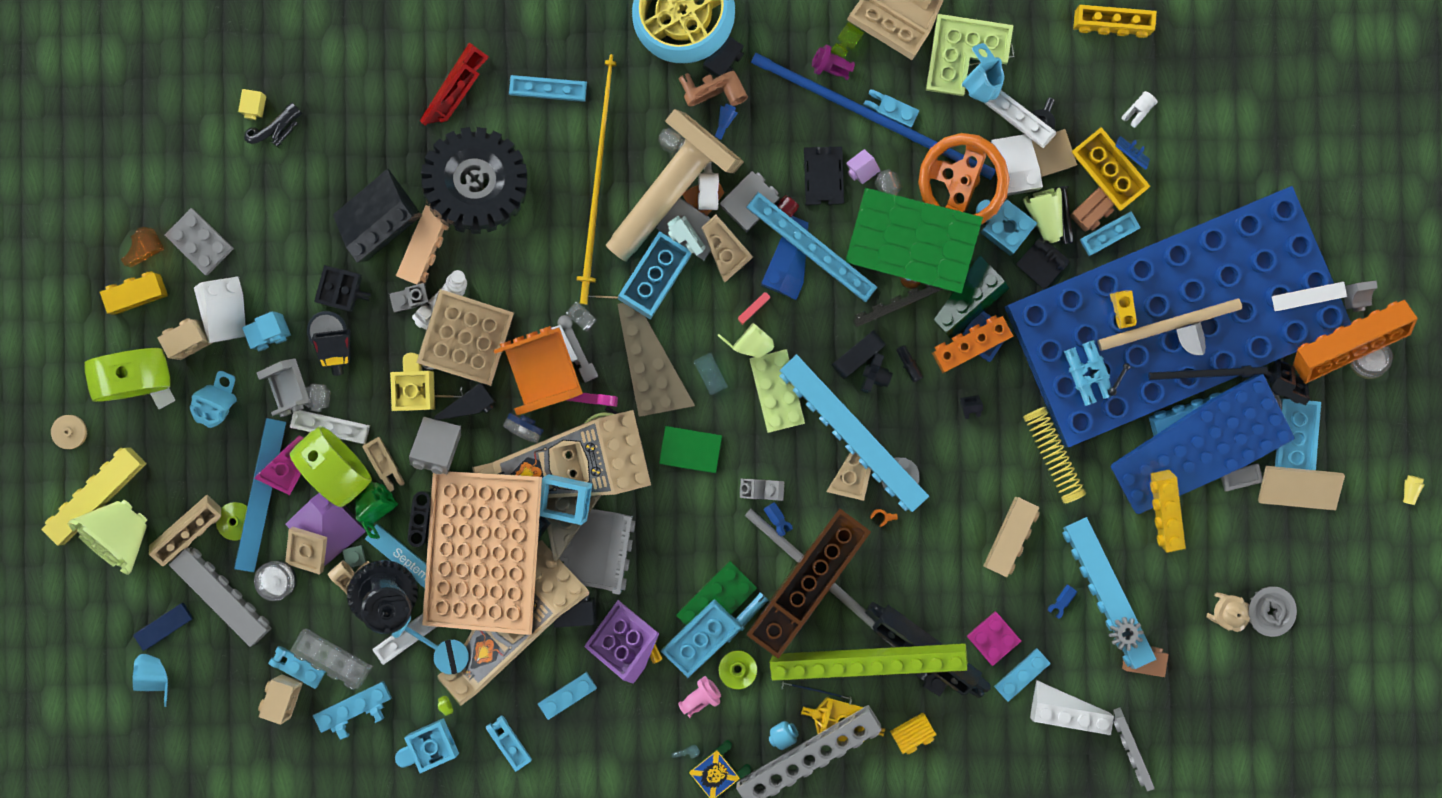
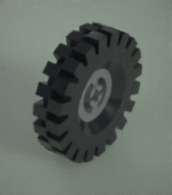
M470 127L461 128L460 134L456 135L455 131L445 134L446 140H437L433 144L434 150H429L425 156V164L422 165L421 171L424 198L434 216H439L441 222L448 227L454 225L456 231L465 233V230L469 229L471 234H481V229H487V232L497 230V225L499 224L502 226L508 224L511 221V216H516L521 210V204H524L527 190L526 164L523 163V156L520 151L515 150V144L508 138L504 141L502 134L494 130L491 134H488L487 128L477 127L476 132H471ZM466 175V184H461L462 178ZM484 179H488L489 183L487 187L483 189Z

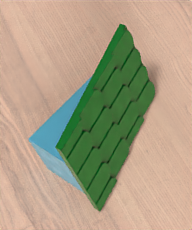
M865 188L845 261L857 266L962 293L983 217Z

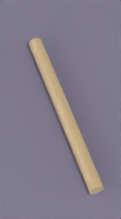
M1237 298L1099 339L1097 341L1100 351L1235 312L1242 309V303Z

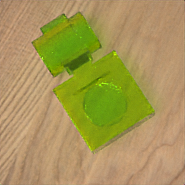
M848 22L837 37L842 43L838 44L836 42L831 49V53L845 58L849 52L846 50L847 46L853 50L864 32Z

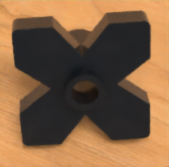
M879 353L873 355L870 365H867L864 370L863 376L865 379L860 391L865 393L871 392L873 384L880 387H888L893 373L889 372V369L881 367L884 355Z

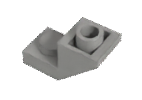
M424 283L406 287L403 291L389 294L394 313L413 309L429 302Z
M741 479L740 498L783 501L784 481Z

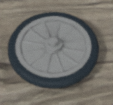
M322 311L310 319L307 326V335L312 343L314 333L346 330L347 327L344 320L338 314Z

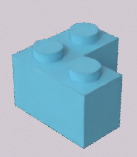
M273 311L255 318L254 323L242 327L250 349L258 351L269 348L268 345L271 343H282L287 340L286 337L291 336L283 314Z

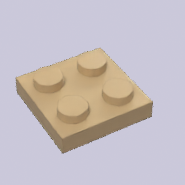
M291 527L288 533L285 562L291 566L321 574L324 571L327 537Z

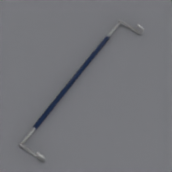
M784 681L782 682V689H783L784 684H786V685H791V686H794V687L804 688V689L813 690V691H817V692H821V693H826V694H830V695H834V696H838V697L847 698V699H850L849 705H851V702H852L851 697L848 698V697H844V696H842V695H838V694H834V693H830V692H826V691H821V690H817V689H813V688H808V687H803V686L794 685V684H787V683H784Z

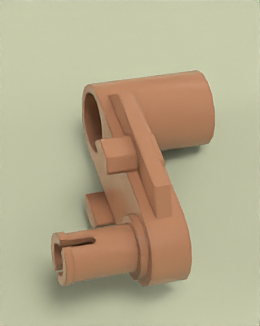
M735 71L727 72L715 79L711 75H707L703 78L705 84L699 87L694 85L689 73L685 74L687 82L683 75L679 78L686 92L684 99L690 107L722 92L725 93L731 106L739 105L748 98Z

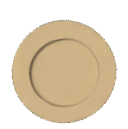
M64 415L53 423L51 436L54 443L60 448L75 449L85 441L87 427L81 418L74 415Z

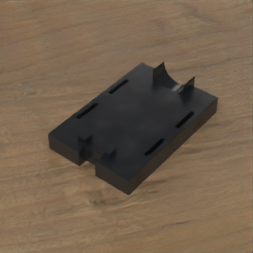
M842 146L804 147L805 206L821 205V201H828V205H843ZM807 181H809V191H807Z

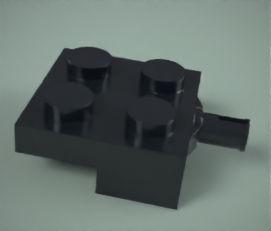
M324 265L314 302L353 312L357 299L369 301L370 298L366 296L371 297V293L360 291L363 275Z
M1278 359L1273 363L1267 374H1263L1270 381V389L1273 393L1288 397L1294 403H1301L1305 406L1309 402L1308 383L1305 384L1302 378L1295 374V367Z

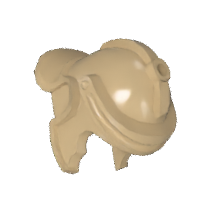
M1216 592L1214 596L1221 599L1215 606L1214 615L1207 613L1206 617L1228 631H1242L1250 620L1248 615L1249 604L1244 602L1242 597Z

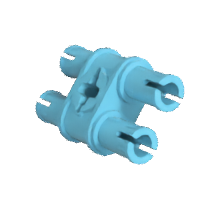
M1094 340L1082 344L1089 360L1086 364L1081 363L1076 347L1064 351L1070 365L1068 371L1072 374L1076 385L1075 389L1080 391L1085 406L1097 402L1090 387L1091 383H1098L1103 399L1110 396L1108 390L1112 388L1109 381L1110 374L1106 370L1103 362L1104 358L1099 356ZM1088 369L1096 370L1094 373L1091 374V377L1083 376L1086 372H1088Z

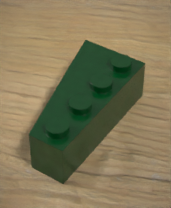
M980 255L967 273L962 293L953 292L934 320L943 332L952 339L1002 296L1009 287L1003 278Z

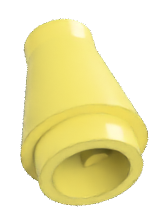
M1408 475L1404 483V503L1415 505L1425 485L1423 484L1424 479Z

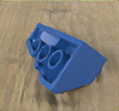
M794 216L791 217L808 231V222ZM781 237L761 286L796 300L804 283L806 255L784 237Z

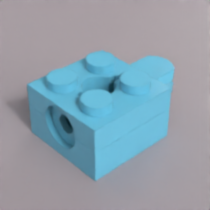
M1006 200L998 213L986 221L987 224L980 233L1011 256L1033 230L1037 222ZM981 201L976 207V214L986 208L991 201Z
M444 718L409 733L404 738L407 746L396 753L395 761L402 768L416 764L419 773H422L456 758L459 752Z

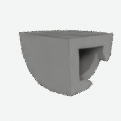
M1201 322L1176 329L1179 341L1188 353L1204 355L1206 346Z

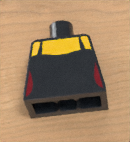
M351 329L314 333L312 343L321 366L331 367L332 375L334 376L344 374L343 365H348L351 359Z

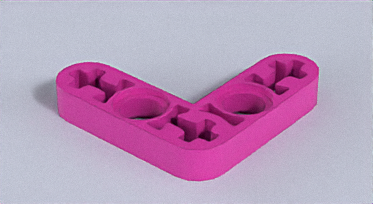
M583 393L566 401L617 407L618 397Z

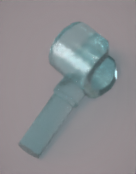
M691 745L687 749L672 753V757L689 754L692 759L698 756L700 751L696 745Z

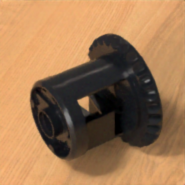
M389 560L374 561L360 568L350 580L347 590V600L351 611L370 630L380 634L394 633L407 624L418 595L417 583L412 573L405 566Z

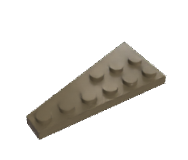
M624 303L618 304L639 417L695 406L646 317Z

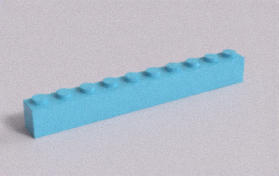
M797 354L779 370L781 373L779 377L786 384L790 382L794 386L793 392L799 398L803 396L808 401L806 406L812 412L817 411L821 415L819 420L826 427L830 425L834 429L833 435L839 441L843 439L847 443L846 449L852 455L856 453L860 457L858 460L865 469L869 467L874 472L872 474L873 478L878 483L882 481L887 486L885 488L887 493L891 497L896 496L900 500L898 504L904 511L909 510L913 512L929 497Z

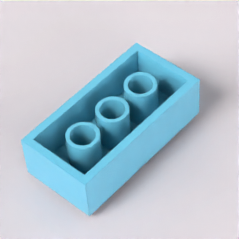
M659 231L618 295V300L651 320L692 253L686 247L676 241L674 242L670 237Z

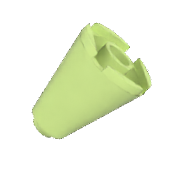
M1053 188L1034 193L1031 199H1028V196L1023 198L1032 219L1037 222L1036 226L1044 241H1049V243L1060 241V237L1063 236L1061 188H1057L1056 192Z

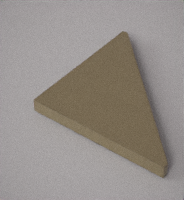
M601 495L590 497L588 514ZM578 496L548 498L547 509L575 515ZM546 518L551 523L548 527V534L553 559L558 561L581 525Z

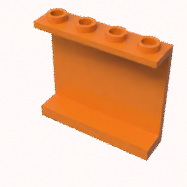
M551 326L540 329L541 334L535 331L526 334L527 339L521 336L513 339L514 343H511L510 340L501 343V348L493 350L495 354L502 351L506 352L524 405L514 408L516 415L583 394L560 327L551 329Z

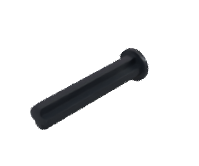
M1069 186L1054 188V190L1061 188L1062 242L1063 244L1073 243V233L1067 194Z

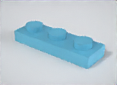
M1131 211L1081 238L1080 241L1088 256L1141 227Z
M1036 648L994 687L1009 702L1051 663Z
M585 672L540 701L538 705L549 720L596 690L597 687L589 674Z

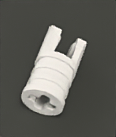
M1144 91L1121 119L1127 121L1136 112L1137 116L1131 123V126L1135 128L1150 109L1157 104L1156 98Z

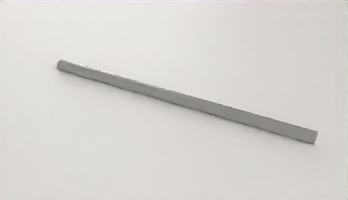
M750 509L745 516L796 562H799L803 554L783 536L780 537L774 528ZM834 582L829 591L873 629L872 626L875 622L865 613L866 610Z

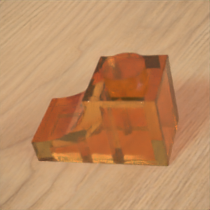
M148 227L137 229L135 234L130 236L132 239L131 248L121 258L124 266L133 267L165 250L154 229Z

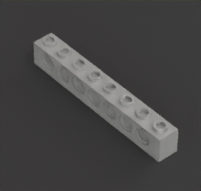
M867 705L745 776L737 782L736 789L742 798L775 796L783 787L792 786L796 783L797 779L812 774L814 769L825 767L835 757H842L850 748H857L862 745L864 740L878 736L881 731V724L870 706ZM857 726L864 727V730L861 732H857L854 729ZM846 736L848 739L846 741H839L838 737ZM824 745L831 747L829 751H823L821 748ZM807 755L814 756V759L808 761L805 759V757ZM790 765H796L798 768L796 770H790L788 767ZM778 774L781 776V778L775 780L772 778V776ZM757 784H763L765 788L757 789L755 786Z

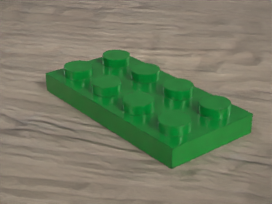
M729 561L676 616L687 626L714 599L728 613L732 614L757 587Z

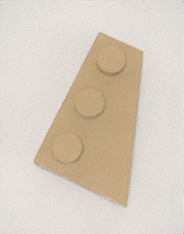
M717 215L713 216L701 227L724 282L753 258Z
M849 453L826 492L864 501L871 469L869 467L865 469L858 461L860 457L856 453L853 455Z

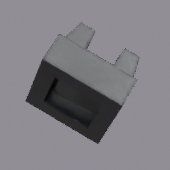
M979 395L960 398V405L965 419H969V413L974 412L976 417H981L983 404Z

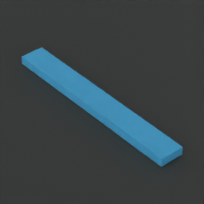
M266 418L254 477L280 454L286 426L285 421ZM254 478L234 567L236 570L249 572L255 571L272 491L271 486Z

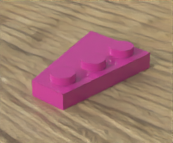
M299 435L254 479L290 495L301 475L291 460L290 452L304 437Z

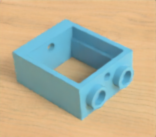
M550 474L542 478L540 516L582 525L588 518L592 483ZM550 485L578 490L575 515L547 509Z

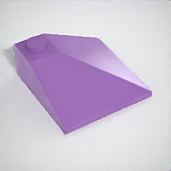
M320 493L314 496L286 523L289 529L296 527L327 537L324 566L366 532L346 505L342 508L338 507Z
M617 600L584 647L622 680L634 684L646 667L659 633L621 601Z

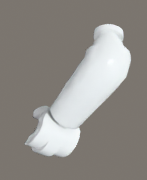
M459 270L453 271L447 277L446 283L441 289L463 296L467 287L464 273ZM438 292L429 300V306L426 303L421 305L412 316L419 328L422 327L427 330Z

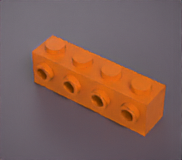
M995 315L986 320V325L980 327L978 324L970 328L969 334L963 336L960 333L953 337L952 343L946 345L943 342L934 347L936 351L932 354L942 373L1013 337L1003 316L997 318Z

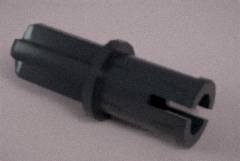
M905 345L898 347L896 351L904 364L902 367L906 369L912 382L914 383L922 379L924 376L916 364V359L913 360Z

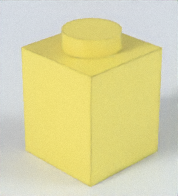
M242 89L238 112L243 114L244 118L256 120V117L263 118L266 95L262 92Z

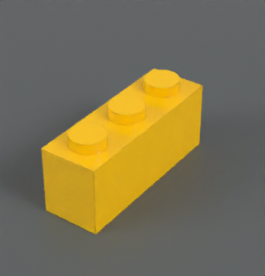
M153 271L143 273L142 277L138 279H126L123 281L124 284L118 286L117 284L105 287L106 290L100 292L106 312L111 315H116L168 296L161 275L153 273Z

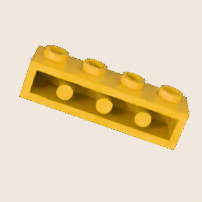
M1079 5L1075 10L1073 29L1079 30L1080 33L1098 31V34L1101 35L1117 33L1118 36H1128L1129 34H1134L1138 38H1146L1155 31L1157 11Z
M1170 470L1150 473V488L1154 498L1152 504L1156 514L1155 525L1158 529V545L1167 553L1186 549L1177 477Z

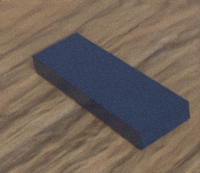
M181 603L133 636L142 650L145 651L194 618L185 604Z

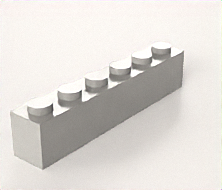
M185 548L169 566L249 647L256 645L272 629L269 626V621L265 617L259 616L255 612V607L249 602L246 603L242 599V594L237 589H232L228 585L229 581L224 576H219L214 571L215 567L210 562H205L201 558L202 554L196 548Z

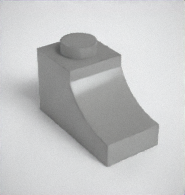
M1377 281L1345 286L1347 297H1344L1345 308H1353V312L1364 311L1366 306H1371L1373 292L1377 289Z

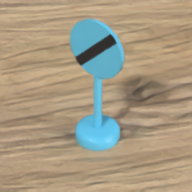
M411 616L403 628L391 635L394 638H399L406 631L435 649L434 663L445 674L461 672L469 660L467 648L461 642L446 640L438 646L407 627Z

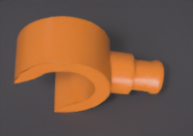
M881 509L874 510L870 515L872 519L876 513H883L884 521L879 525L880 527L884 526L887 521L898 520L897 514H887Z

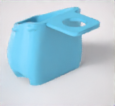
M981 43L972 48L981 63L963 81L962 87L968 90L970 97L986 103L997 99L1004 81V72L1001 59L999 57L995 58L986 44ZM978 50H985L987 57L981 56Z
M218 371L214 385H206L192 395L190 411L195 422L212 428L224 421L230 407L237 401L236 396L232 394L235 383L233 375L224 371ZM221 377L229 379L230 384L228 387L221 385Z
M140 654L134 661L133 691H165L164 707H166L168 692L166 671L160 659L147 654Z

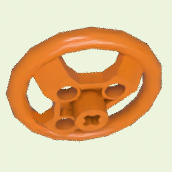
M959 133L944 137L929 149L921 163L918 184L922 201L940 206L933 196L930 178L944 182L950 193L945 208L966 212L974 189L980 183L979 175L987 154L995 165L998 181L996 194L990 204L979 213L973 214L983 217L981 223L983 224L998 213L1007 198L1010 177L1006 160L994 144L979 135ZM966 145V151L962 160L952 164L937 159L949 148ZM972 156L977 159L975 167H971L969 164V159ZM948 168L953 170V177L951 179L945 175V171ZM958 193L964 195V202L962 204L956 200Z

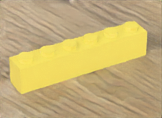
M132 448L118 449L113 455L114 458L110 462H105L100 467L101 471L97 475L91 476L86 481L87 485L83 489H78L72 495L73 499L69 503L65 502L60 506L59 512L55 516L53 515L45 521L46 525L41 530L57 546L65 545L77 533V529L72 531L68 525L71 519L104 507L147 464Z

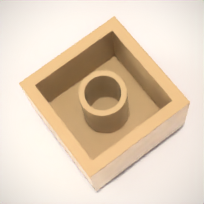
M190 318L179 323L180 326L174 329L168 328L162 332L163 335L157 337L167 357L182 360L212 344L208 343L203 322L190 320Z
M282 674L268 681L265 687L266 697L262 699L258 711H260L259 717L280 725L289 720L303 682Z

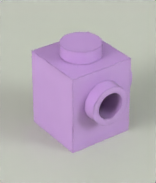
M865 149L846 163L850 169L848 171L850 177L854 181L857 179L861 184H864L881 171L874 157Z

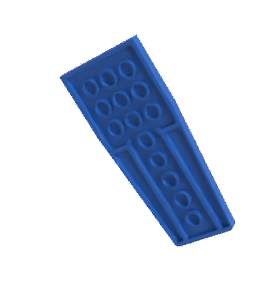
M1254 375L1207 401L1111 464V469L1133 511L1141 514L1153 508L1152 500L1154 498L1150 488V473L1170 470L1177 477L1180 496L1245 467L1289 443L1295 437L1264 375Z

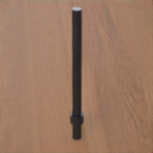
M1247 365L1241 368L1149 372L1148 378L1149 380L1222 376L1252 377V375L1267 374L1268 369L1267 367Z

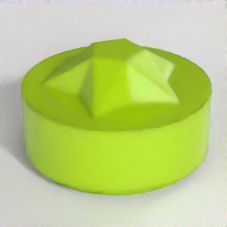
M446 695L438 698L439 711L445 716L452 714L453 707L449 698Z

